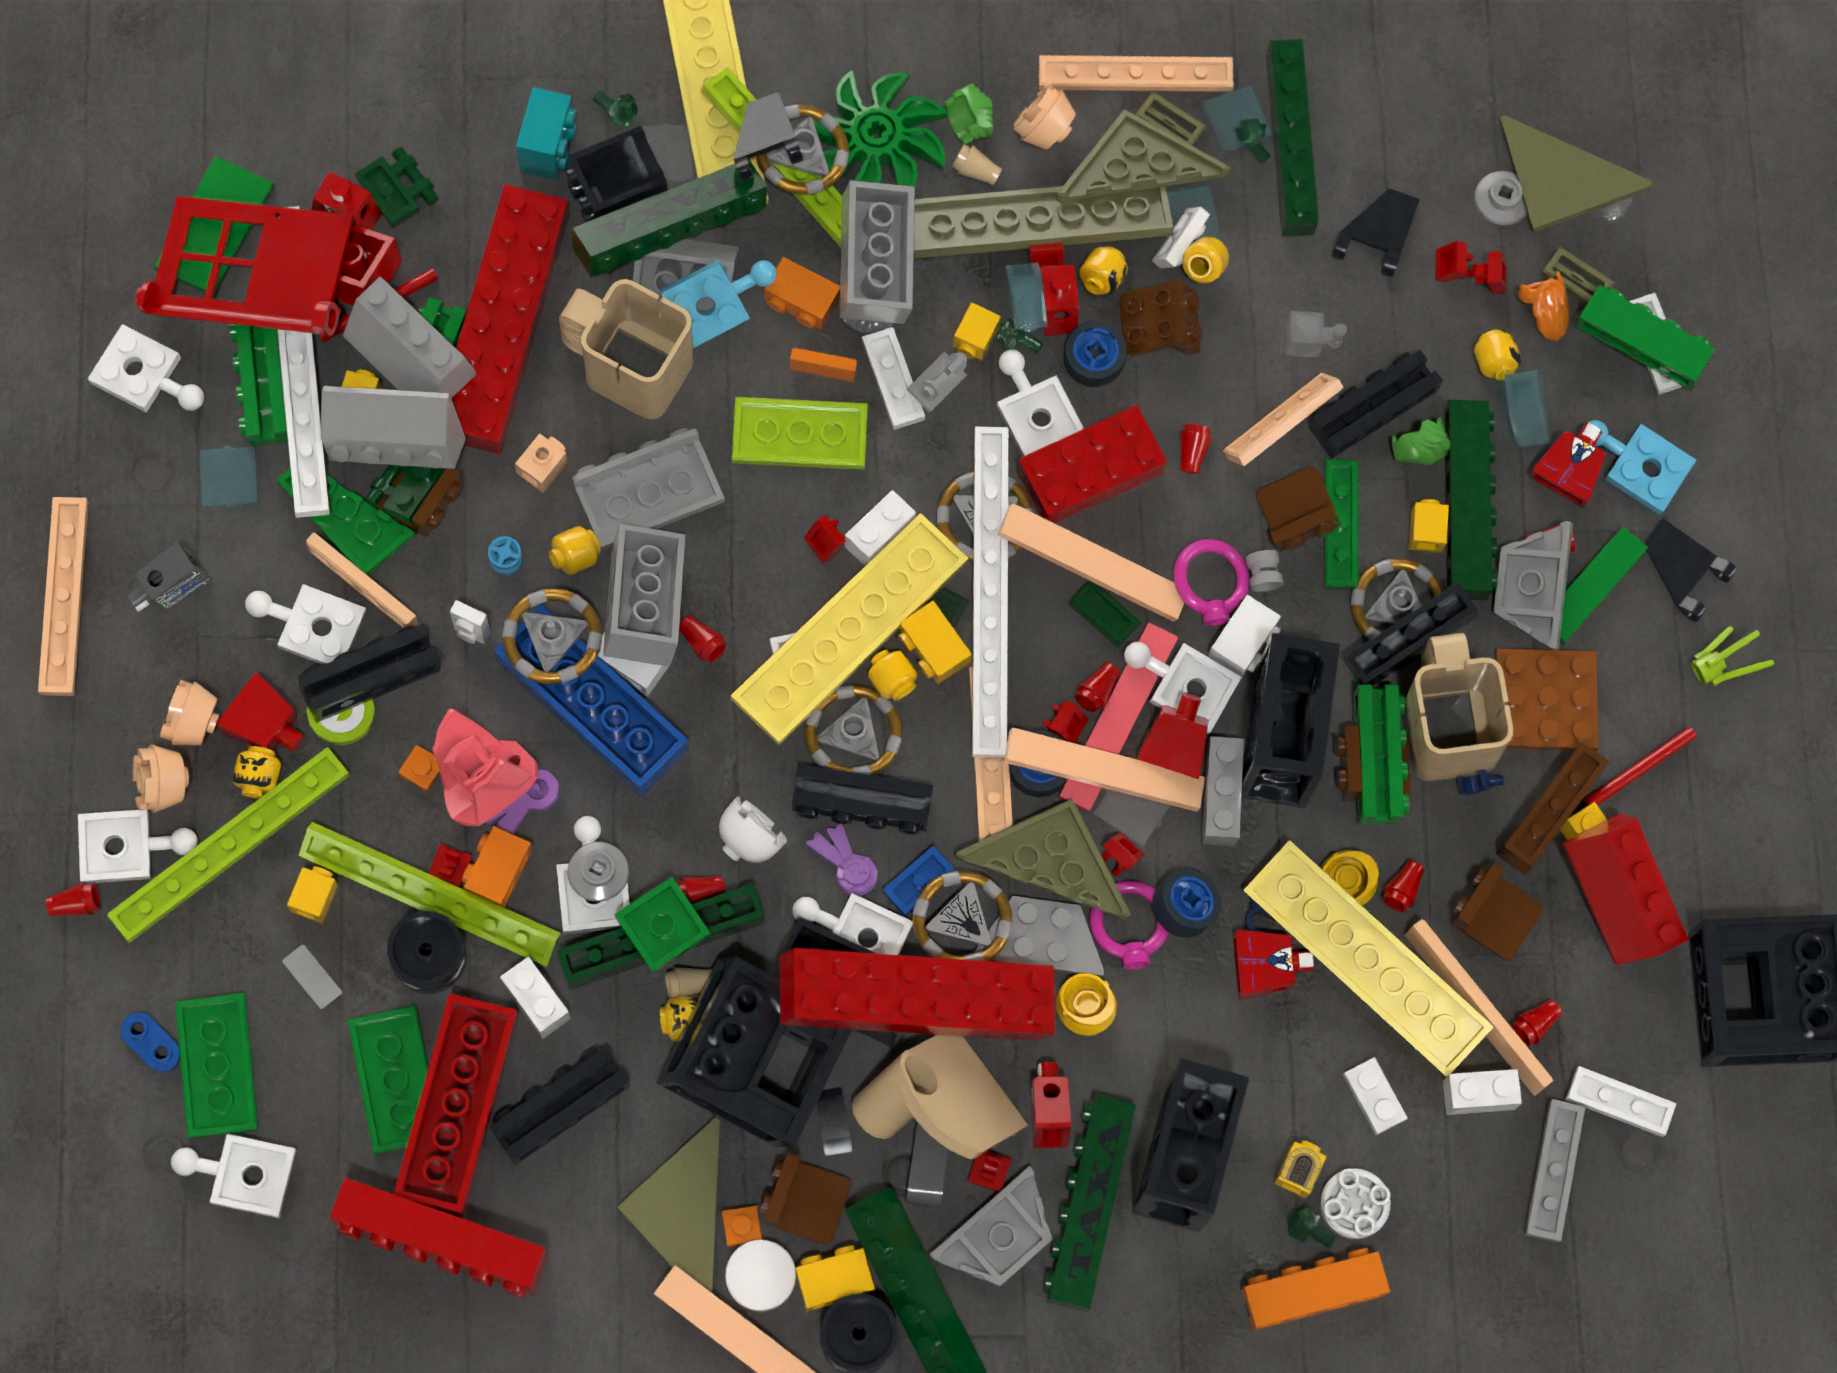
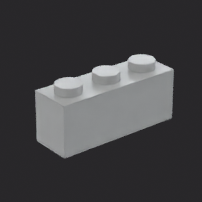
M1210 736L1205 755L1201 845L1235 847L1240 838L1244 739Z

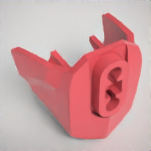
M455 709L447 711L437 729L435 743L432 748L444 786L446 807L454 822L465 826H480L499 814L531 788L538 778V764L517 741L498 740L482 726Z

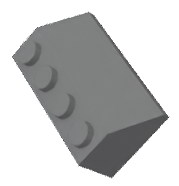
M379 277L356 299L343 337L397 390L449 393L452 398L477 374L467 359L382 277Z
M324 386L322 389L321 440L330 461L455 468L466 438L449 393Z

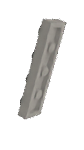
M1554 1099L1549 1101L1525 1236L1556 1243L1562 1240L1585 1106Z

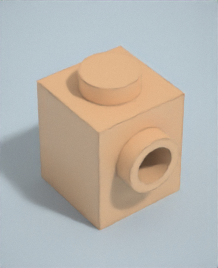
M539 433L515 463L517 475L544 493L568 463L565 452L566 448L554 437L547 439Z

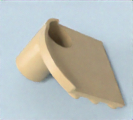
M936 1035L909 1050L906 1049L853 1098L852 1102L853 1114L858 1124L867 1133L876 1138H891L911 1119L915 1118L922 1128L936 1141L968 1159L977 1158L983 1152L996 1147L999 1143L1011 1136H1015L1028 1126L963 1036Z

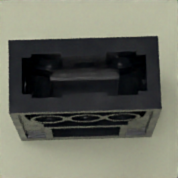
M1276 633L1271 634L1256 668L1243 757L1241 798L1298 808L1306 807L1323 774L1340 644Z
M1837 914L1703 919L1688 933L1701 1068L1837 1062ZM1751 964L1757 1020L1727 1021L1721 965Z
M737 956L719 959L656 1084L774 1147H795L852 1029L780 1025V980ZM737 999L740 1002V1008L737 1006ZM722 1029H723L724 1035H725L724 1040H723L722 1034H721ZM782 1035L809 1048L784 1100L757 1087ZM706 1061L709 1063V1071L706 1069Z
M1180 1059L1167 1081L1132 1214L1200 1233L1215 1213L1250 1077L1187 1059ZM1194 1113L1199 1114L1203 1119L1197 1118Z

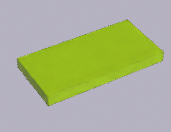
M735 397L732 463L865 470L868 403Z

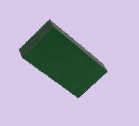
M1088 581L1068 604L1117 648L1141 624L1139 619L1105 589L1091 581Z

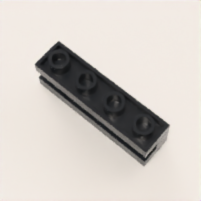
M1421 349L1412 355L1409 352L1402 354L1392 363L1394 366L1384 372L1382 369L1375 371L1366 379L1367 383L1358 389L1356 386L1350 387L1339 396L1340 400L1332 406L1326 403L1313 412L1312 415L1314 417L1309 429L1331 459L1438 392L1443 379L1436 370L1431 373L1426 367L1428 359Z
M424 624L417 627L407 626L388 639L373 640L364 649L354 653L344 652L328 664L323 666L313 665L307 668L298 676L299 690L315 722L318 723L439 672L441 657L436 647H431L429 634Z
M799 764L792 811L798 812V816L807 819H817L818 815L832 817L831 820L839 824H851L852 821L865 822V826L872 829L883 830L886 826L899 828L901 833L918 835L919 831L926 832L933 785Z
M606 1047L601 1051H598L597 1048L592 1049L580 1058L582 1064L571 1071L568 1068L561 1070L551 1078L552 1084L541 1091L539 1088L532 1090L522 1098L524 1102L513 1111L510 1107L506 1108L493 1118L495 1123L489 1127L515 1166L630 1087L629 1080L623 1071L618 1068Z

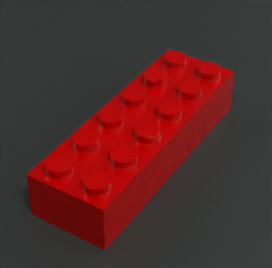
M449 993L393 1195L456 1217L464 1218L518 1021L517 1010Z
M344 1178L329 1217L336 1225L335 1229L340 1231L339 1234L357 1241H359L360 1236L367 1237L372 1242V1246L387 1252H392L394 1247L401 1249L402 1253L406 1254V1258L425 1264L426 1259L435 1261V1264L439 1266L438 1269L458 1276L460 1270L469 1273V1277L472 1278L471 1280L487 1287H491L493 1282L503 1285L502 1288L505 1289V1293L524 1299L526 1294L535 1295L549 1257L545 1247L348 1178Z

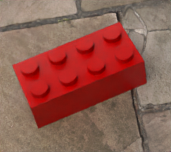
M1135 405L1019 458L1016 472L1038 515L1056 524L1164 474L1167 460L1138 405Z

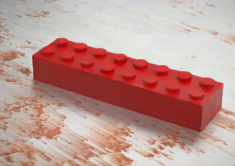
M504 184L456 348L477 373L451 398L466 438L464 446L496 454L502 453L570 216L568 199Z
M793 948L780 956V1025L1040 1041L1055 1034L1054 966Z

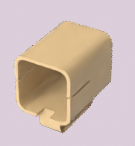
M623 279L614 282L603 300L585 290L576 289L559 317L563 343L575 353L583 356L586 382L589 388L646 419H657L666 412L694 363L692 321L687 310L664 297L660 300V295L634 281ZM619 331L667 356L656 375L644 377L622 365L619 368L617 362L604 356Z
M1464 633L1429 637L1421 655V669L1417 672L1405 698V714L1402 717L1408 738L1410 764L1415 776L1423 781L1457 778V776L1479 775V770H1486L1489 773L1497 765L1513 736V723L1510 707L1507 705L1509 701L1502 667L1496 660L1491 658L1470 659L1467 639ZM1468 694L1477 745L1448 749L1434 747L1430 741L1426 716H1424L1423 700Z

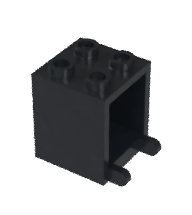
M637 126L567 156L569 168L565 169L569 180L567 184L574 200H579L582 208L580 212L585 223L668 190L663 169L659 166L642 126ZM594 187L597 188L603 201L597 204L590 190Z

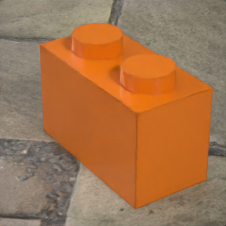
M782 257L776 268L777 277L770 286L764 288V301L767 302V305L772 310L778 313L787 312L795 316L801 325L807 328L816 327L822 330L836 307L837 301L840 300V286Z
M493 826L490 834L484 833L477 847V852L480 855L475 865L470 863L462 877V882L465 883L464 890L505 908L533 851L531 842Z

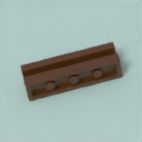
M1581 742L1497 856L1523 875H1526L1609 764V761Z

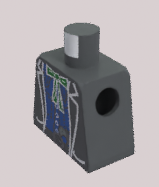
M176 542L136 573V577L142 586L127 596L138 612L153 602L163 609H168L213 581L197 556Z

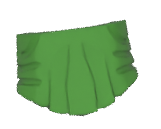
M973 83L953 92V97L945 101V110L948 114L947 118L959 142L966 144L973 140L991 137L993 134V107L991 99L982 91L980 92L979 88H976Z
M1442 417L1437 419L1436 423L1430 420L1423 421L1420 430L1403 434L1399 439H1397L1396 435L1392 436L1396 461L1432 465L1442 460L1448 454L1451 445L1447 434L1444 432L1445 428Z

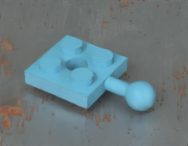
M718 259L660 289L662 297L689 312L692 321L693 348L750 319L738 294L755 285L760 287L770 286L777 277V271L771 262L765 260L758 261L752 266L750 274L731 283ZM710 297L713 299V307L706 312L699 311L696 308V303L700 298Z
M1598 420L1589 421L1588 423L1598 427L1603 432L1595 446L1602 445L1618 456L1605 480L1658 515H1661L1696 459L1643 424L1637 427L1627 445H1624L1611 435H1608V428L1603 422ZM1643 463H1654L1658 468V476H1647L1642 468Z

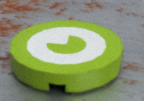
M373 700L318 723L315 722L308 706L306 711L310 727L317 737L323 741L340 746L356 743L366 736L371 729L376 713Z

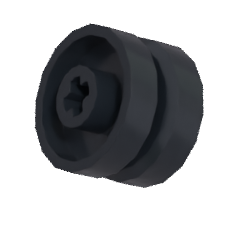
M418 911L405 916L394 926L388 938L387 955L395 976L406 988L419 994H436L449 989L459 980L466 966L467 952L459 929L448 917L435 911ZM431 948L432 953L428 956H423L425 949Z
M851 1294L838 1299L827 1310L821 1323L820 1345L825 1358L836 1370L843 1373H874L879 1371L890 1360L897 1344L898 1326L893 1312L882 1300L869 1294ZM859 1328L864 1329V1339H854L852 1335L854 1329L856 1331Z

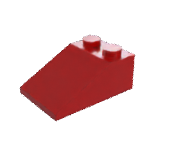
M352 224L334 298L354 306L356 299L379 277H382L389 284L402 263L395 238Z

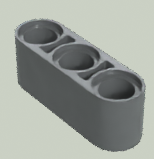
M918 1122L905 1203L940 1208L949 1149L930 1136Z

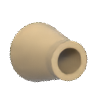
M963 144L952 165V168L958 170L957 174L989 183L992 186L1002 171V168L994 164L976 147L972 145L970 148Z
M674 967L673 971L665 973L668 997L700 994L713 969Z

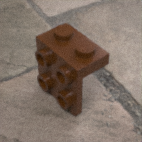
M1175 280L1122 294L1120 297L1122 334L1127 346L1126 354L1133 357L1170 347H1176L1188 355L1199 353L1202 329L1198 323L1197 316L1200 301L1195 290L1183 282Z
M1314 466L1268 485L1257 492V498L1272 531L1270 532L1271 537L1281 552L1295 550L1303 546L1305 541L1316 536L1317 538L1324 537L1334 532L1336 527L1342 525L1322 477Z
M455 468L445 469L412 518L413 525L392 515L390 516L427 538L431 530L436 529L440 525L445 515L444 511L450 502H454L463 489L460 471ZM399 473L391 486L396 488L404 475ZM382 497L374 507L388 514L383 508L387 499Z
M1359 725L1345 726L1340 736H1336L1335 742L1336 756L1341 757V769H1338L1337 784L1338 789L1343 790V801H1358L1362 793ZM1407 738L1406 748H1401L1402 761H1407L1408 778L1407 781H1403V794L1410 796L1411 785Z
M1494 862L1488 870L1482 867L1471 883L1476 888L1470 897L1463 895L1454 908L1453 912L1458 916L1451 926L1501 959L1508 961L1513 958L1543 912V906L1501 878L1506 869Z
M787 1153L784 1161L778 1159L771 1178L777 1181L773 1194L766 1193L760 1213L766 1214L764 1225L823 1245H829L833 1241L851 1188V1182L846 1177L801 1163L799 1156Z

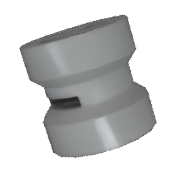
M1262 550L1246 556L1247 568L1251 570L1252 574L1249 580L1252 591H1270L1284 585L1283 576L1277 567L1280 563L1278 551Z

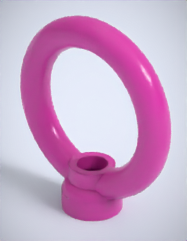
M1203 539L1189 544L1179 554L1174 566V584L1179 596L1187 606L1203 614L1205 626L1227 624L1230 621V613L1240 606L1248 594L1250 575L1247 565L1240 553L1223 541ZM1204 552H1212L1223 556L1230 562L1236 573L1237 580L1235 591L1230 598L1225 601L1212 600L1206 602L1194 594L1188 584L1187 569L1195 556Z
M1131 880L1115 883L1121 895L1135 894L1145 898L1152 904V896L1155 892L1153 887ZM1094 908L1090 909L1089 925L1094 939L1107 953L1122 958L1124 969L1134 970L1149 966V955L1161 947L1169 934L1157 921L1154 934L1146 942H1132L1122 945L1115 942L1106 933L1103 926L1104 912Z

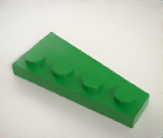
M289 468L276 481L294 501L291 468ZM326 474L330 515L310 516L309 518L346 559L369 576L411 541L416 534L413 530L402 526L393 520L390 515L376 509L364 501L362 497L353 491L350 492Z

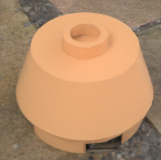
M1047 84L1036 94L1038 97L1028 108L1025 107L1013 125L1014 130L1021 136V141L1045 150L1050 148L1056 141L1061 143L1072 129L1069 125L1076 115L1062 89L1057 91L1050 84Z
M180 680L169 705L166 724L162 726L160 738L172 741V745H202L206 733L213 734L219 714L214 713L218 699L196 681L192 684Z
M149 745L148 748H138V755L133 758V782H136L138 792L141 793V796L135 798L138 809L152 810L153 813H156L182 802L185 795V787L189 785L188 768L184 767L181 754L155 745Z

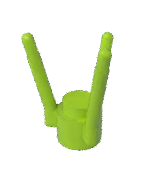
M1728 626L1704 650L1693 656L1695 660L1690 664L1695 676L1704 685L1711 682L1712 686H1716L1725 680L1773 666L1774 661L1767 660L1726 673L1722 672V670L1726 669L1724 659L1757 638L1760 632L1755 630L1721 653L1717 651L1711 653L1733 631V627Z

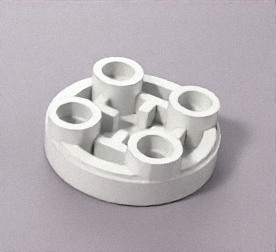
M1345 1169L1334 1175L1323 1188L1320 1197V1211L1327 1226L1339 1236L1347 1239L1367 1238L1376 1233L1385 1224L1389 1216L1390 1191L1371 1172L1362 1169Z
M754 1240L745 1243L732 1254L726 1268L727 1288L733 1299L746 1309L761 1313L775 1309L789 1298L795 1286L796 1270L794 1262L789 1253L774 1242Z

